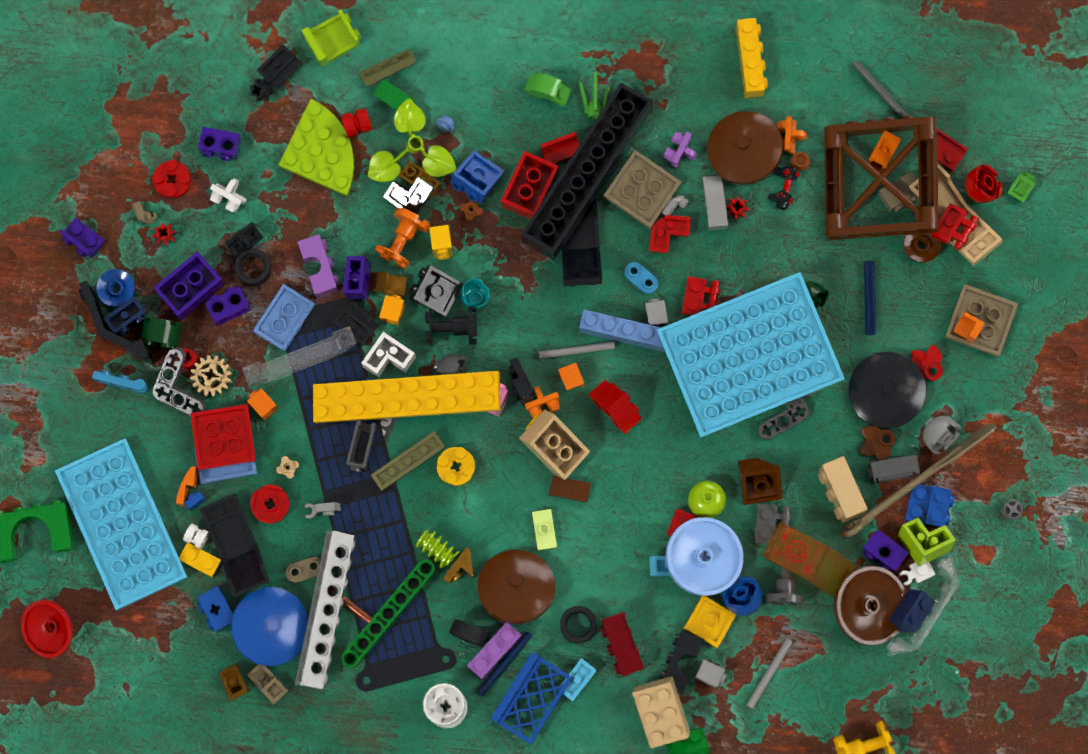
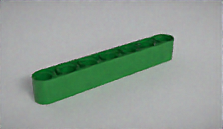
M424 559L416 565L341 656V661L345 667L354 669L359 666L434 576L435 566L432 561ZM425 564H429L432 567L431 572L428 574L421 572V568ZM412 579L419 581V586L416 589H411L408 586ZM400 594L406 595V601L403 604L396 602V598ZM387 609L394 611L391 619H385L383 616ZM375 624L381 626V631L378 634L371 633V627ZM362 639L368 640L369 644L366 649H359L358 643ZM350 654L355 655V663L348 665L346 657Z

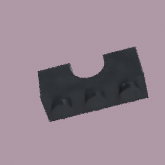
M684 631L680 635L676 634L672 644L676 646L673 653L669 652L665 662L669 664L666 671L662 670L659 677L660 680L672 676L679 695H683L690 676L679 670L678 662L685 656L696 659L704 640Z

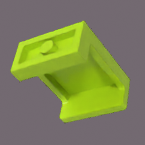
M341 9L338 10L336 16L312 29L306 27L302 30L305 40L321 67L360 46L359 39L361 36L356 28L352 29L350 25L352 21L347 13L344 14Z

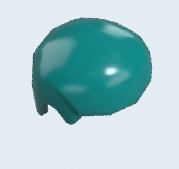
M472 278L465 282L461 290L463 303L468 307L476 306V309H480L489 301V288L483 283V280Z

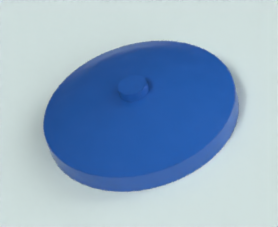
M274 587L261 588L245 596L235 608L231 620L232 639L239 652L251 662L263 666L281 665L292 660L301 652L308 623V614L301 601L290 592Z

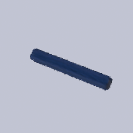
M865 261V334L875 335V262Z

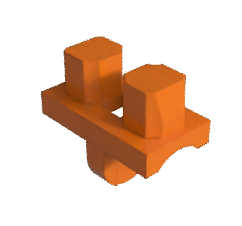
M792 116L777 122L779 132L785 133V138H782L783 151H787L789 155L795 154L796 140L807 139L805 131L796 130L797 122L793 120Z
M539 386L534 387L537 399L525 404L526 411L530 413L532 418L536 414L540 415L542 413L540 407L546 405L551 413L560 411L558 393L555 392L543 397Z

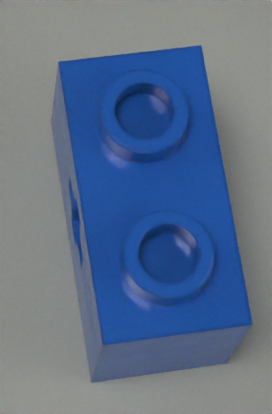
M219 586L197 597L200 601L197 605L202 614L206 613L208 617L206 623L211 631L214 629L215 632L219 633L231 626L234 612ZM214 606L221 608L218 610V615L212 613L214 611Z

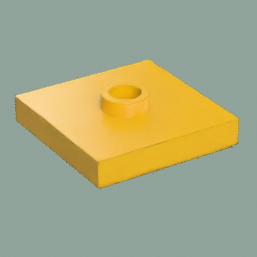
M702 596L686 623L684 630L718 648L736 614H733L729 609L710 598Z

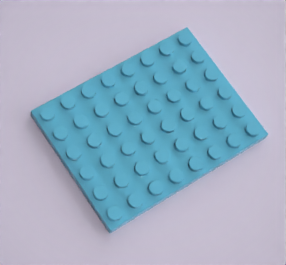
M801 272L657 329L700 438L845 379Z

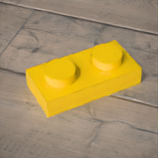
M190 543L186 544L179 556L180 561L212 578L221 564L220 559Z

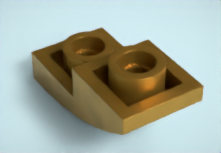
M409 161L399 174V177L410 186L414 184L419 176L435 187L429 196L431 200L441 188V182Z

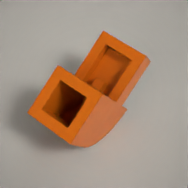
M885 130L868 163L881 173L887 167L901 138Z

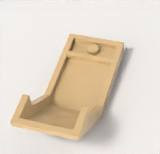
M938 164L939 220L950 203L966 210V219L970 220L972 215L979 218L974 232L971 231L968 236V242L959 251L975 266L1002 244L1003 240L966 204L952 183L950 175ZM918 178L909 186V189L919 203ZM960 225L956 232L961 234L965 227ZM952 239L950 243L954 246L956 240Z

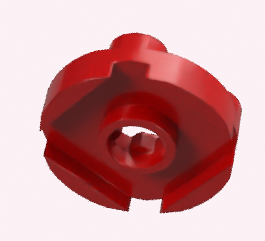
M169 160L159 165L152 177L155 189L165 198H180L188 192L191 186L189 170L184 164L175 160ZM176 176V183H167L169 181L168 178Z
M265 485L254 492L250 506L254 516L259 521L266 524L281 522L288 514L290 501L288 495L280 487ZM270 499H273L275 507L268 509V506L265 505V502H269Z

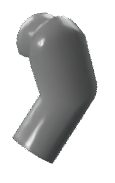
M682 195L674 197L668 201L661 212L666 216L671 215L678 205L681 208H685L688 200Z

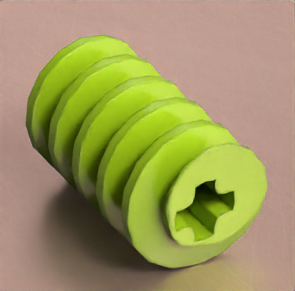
M428 528L417 541L416 548L423 547L422 553L429 551L428 558L435 556L434 563L441 561L440 568L450 566L460 552L457 551L453 554L454 547L451 546L447 549L448 542L445 541L441 544L442 537L440 536L435 539L436 532L434 531L429 534L430 528Z

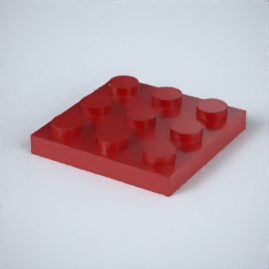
M248 404L190 413L199 471L256 462Z

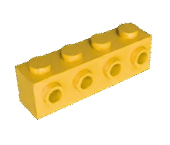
M756 18L737 20L736 32L745 98L763 97L765 89H768L767 78L763 77V71L766 70L765 60H761L763 43L759 42L758 35H761L760 24H757Z

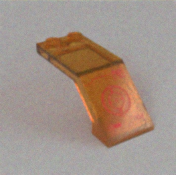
M783 522L779 523L762 555L774 565L780 566L811 582L833 598L842 579L851 571L859 568L831 547Z

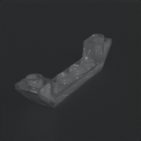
M350 326L332 332L333 336L273 360L265 363L258 361L243 367L242 370L248 385L270 383L341 355L357 344Z
M951 555L947 556L946 559L942 557L937 565L939 568L937 574L950 581V583L945 582L940 592L943 594L939 600L937 598L934 600L935 604L931 608L932 611L921 623L920 631L913 633L909 640L912 644L910 645L899 637L895 640L891 639L886 647L888 650L886 655L888 657L919 650L959 585V579L954 559Z

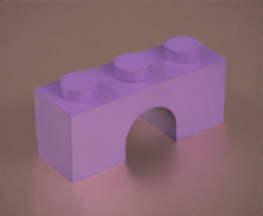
M320 235L298 241L304 262L316 261L321 264L320 271L315 275L309 276L316 298L338 292L337 285H340L337 274L333 275L331 268L334 265L331 256L327 257L325 252L329 250L326 240H321Z
M505 623L467 665L468 668L483 680L497 662L520 640L522 635L510 624Z

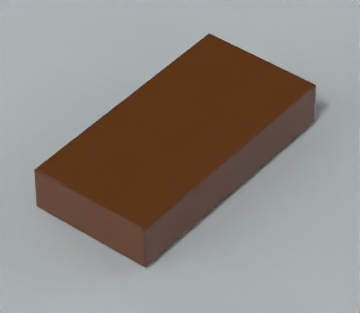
M553 476L549 496L587 503L591 483L572 479L564 480Z

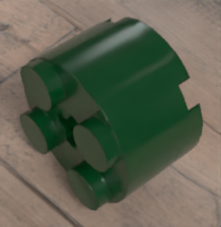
M145 317L141 339L147 346L158 347V344H161V347L172 350L179 346L183 324Z

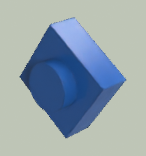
M200 491L198 493L193 492L186 498L187 501L184 504L192 512L207 499Z

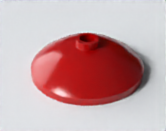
M39 600L30 604L24 611L21 620L22 635L26 644L33 652L42 657L53 658L63 654L69 648L73 638V627L69 615L59 604L50 600Z

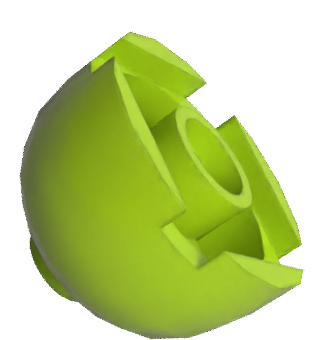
M701 481L695 484L689 491L688 505L695 516L715 518L725 508L726 495L722 487L716 482Z

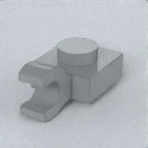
M335 502L305 505V508H312L313 510L312 514L305 515L309 519L317 517L319 513H323V516L335 515L334 512L341 511L340 504Z

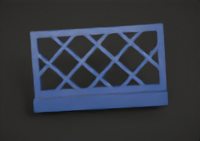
M532 652L490 719L532 745L573 677ZM541 663L548 666L549 675L538 676L537 669ZM562 675L567 678L563 686L555 687L554 676ZM551 678L553 688L542 690L540 680ZM537 681L539 691L528 694L527 685L529 682ZM554 691V701L545 704L542 693ZM540 694L542 705L531 707L529 696ZM526 697L529 708L518 710L516 705L518 699ZM543 708L544 717L534 721L532 710ZM530 711L532 722L521 724L518 713ZM516 714L518 725L510 727L504 723L509 715ZM532 724L534 733L529 739L523 735L522 727Z

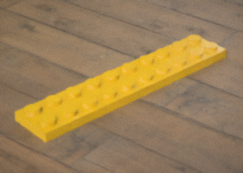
M498 371L313 384L314 423L501 411L500 372Z

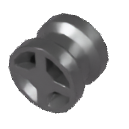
M1017 500L1007 501L1001 509L1003 517L1010 521L1019 518L1023 512V506Z

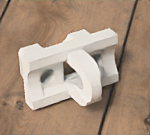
M235 178L231 179L227 187L217 183L216 185L212 184L210 188L213 190L210 200L221 204L224 197L229 199L225 208L231 212H236L240 205L245 204L247 201L246 198L235 193L239 181Z

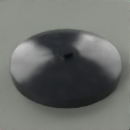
M881 352L865 358L857 365L849 381L848 395L854 412L861 420L881 429H893L909 423L917 416L925 401L926 385L922 372L909 358L894 352Z

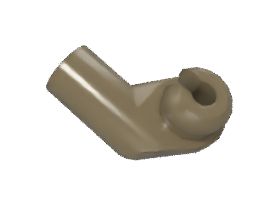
M141 202L132 204L138 221L146 224H152L156 221V213L144 211Z

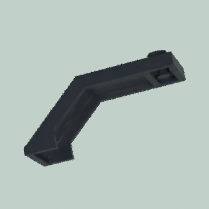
M596 198L562 248L564 286L575 287L578 285L602 284Z
M87 281L79 283L81 287L78 290L80 297L88 306L98 335L102 340L116 349L153 365L154 361L148 346L144 345L142 339L130 342L109 331L107 323L103 319L104 316L94 289Z
M233 494L200 508L220 556L227 577L226 580L233 596L237 597L271 582L259 547L237 495Z

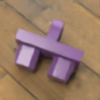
M675 132L671 142L678 145L679 148L676 151L668 147L664 154V158L672 163V167L677 168L682 156L690 160L697 158V153L687 148L691 140V133Z

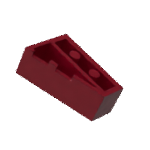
M624 612L602 619V627H599L603 638L607 637L609 645L606 647L610 657L614 656L616 663L613 664L617 675L621 674L622 678L644 670Z

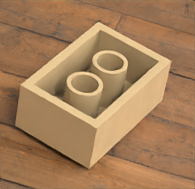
M543 410L519 438L554 475L564 480L567 479L590 452L555 414Z
M842 456L821 466L818 478L822 485L825 484L827 488L825 493L829 502H833L836 508L833 511L837 520L841 519L842 523L864 515L868 508L845 457Z
M672 676L634 687L632 694L650 748L689 737L690 729Z

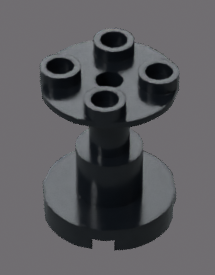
M476 306L468 307V316L453 317V321H433L432 308H429V312H425V321L429 324L430 330L426 331V342L431 343V346H433V333L453 332L454 336L468 335L469 345H477V339H473V336H477V318L475 314H472V312H476Z

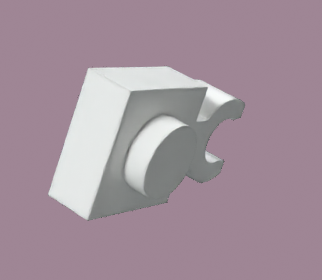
M915 562L909 565L911 571H901L898 577L906 575L908 580L902 585L907 586L912 582V579L919 583L934 576L935 573L930 562L920 567Z

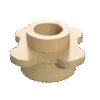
M287 456L281 458L282 462L276 471L278 474H284L287 478L291 479L294 477L299 463L289 460Z

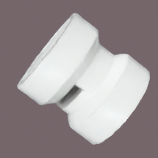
M192 523L188 527L183 541L195 544V547L202 549L210 532L200 530L197 525Z

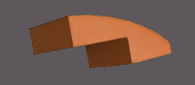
M192 466L180 485L176 499L178 506L186 507L184 503L187 501L188 489L197 487V467Z

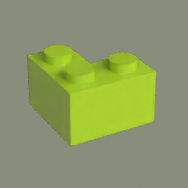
M919 518L903 524L897 536L919 567L950 552L956 541L945 525L928 532Z

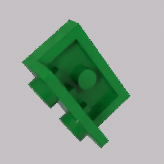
M702 727L690 731L689 737L666 744L669 754H711Z

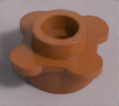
M471 200L460 206L461 211L465 213V217L469 221L478 215L480 216L483 212L482 208H479L477 202Z

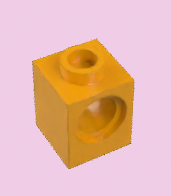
M391 294V296L385 295L379 316L381 321L395 325L400 324L405 306L401 296Z

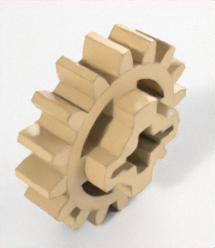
M208 355L207 360L201 357V363L195 362L194 364L197 367L196 370L191 369L195 376L190 377L191 381H196L193 387L198 388L197 392L199 394L204 391L205 397H208L209 393L216 397V392L222 395L223 388L229 389L226 384L232 383V380L228 377L232 376L233 373L227 371L231 367L229 364L224 366L226 361L224 359L219 361L218 356L212 359ZM219 366L223 369L224 375L218 372ZM213 372L216 377H212L210 380L207 376L212 375ZM199 377L205 380L204 386L201 385Z

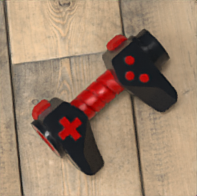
M777 167L775 175L785 179L784 186L781 191L769 194L767 198L771 202H776V208L787 210L789 204L793 201L792 196L789 194L792 181L797 180L799 172L792 167Z

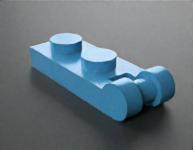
M106 370L94 371L92 376L95 382L138 393H146L148 391V385L142 379L132 381L126 375L119 374L116 377Z

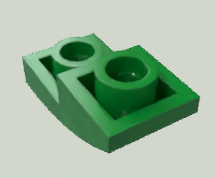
M384 78L373 93V95L395 110L409 98L414 103L416 101Z

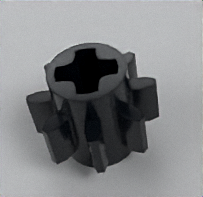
M267 78L262 80L255 79V84L250 86L251 96L256 97V101H269V96L274 94L273 84L268 83Z

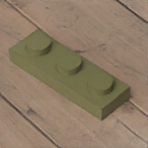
M408 48L360 72L359 75L365 86L374 85L380 79L392 76L395 72L410 67L416 62V59Z

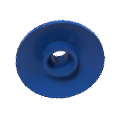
M112 269L101 275L97 282L96 290L98 297L103 303L108 306L118 307L132 298L135 285L132 277L127 272L120 269ZM115 287H120L119 292H114Z

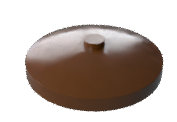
M742 111L728 115L716 124L708 139L707 154L713 170L721 178L733 184L749 185L766 179L775 171L782 158L783 142L777 126L769 118L756 112Z
M524 550L504 551L488 560L480 571L477 582L478 597L483 608L493 618L508 624L528 623L541 617L551 606L555 596L554 574L550 566L541 557L532 552Z
M864 566L848 573L838 585L834 596L835 618L844 634L853 641L866 645L882 644L892 639L900 630L889 621V618L906 594L901 581L889 570L877 566Z

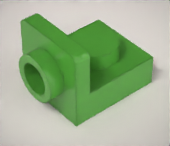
M1021 171L1007 193L1024 203L1037 182L1034 179L1035 176L1028 171H1025V173Z

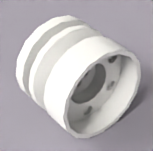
M447 683L432 687L426 693L423 701L427 717L434 724L442 728H453L461 724L468 711L464 695L455 686ZM448 702V704L451 706V709L449 708L447 709V712H445L442 706H446V703Z

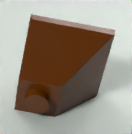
M759 458L738 461L744 505L782 499L779 466Z

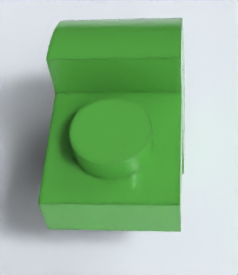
M531 73L524 91L538 99L547 98L559 106H565L571 89L563 85L562 81L558 78L542 73Z

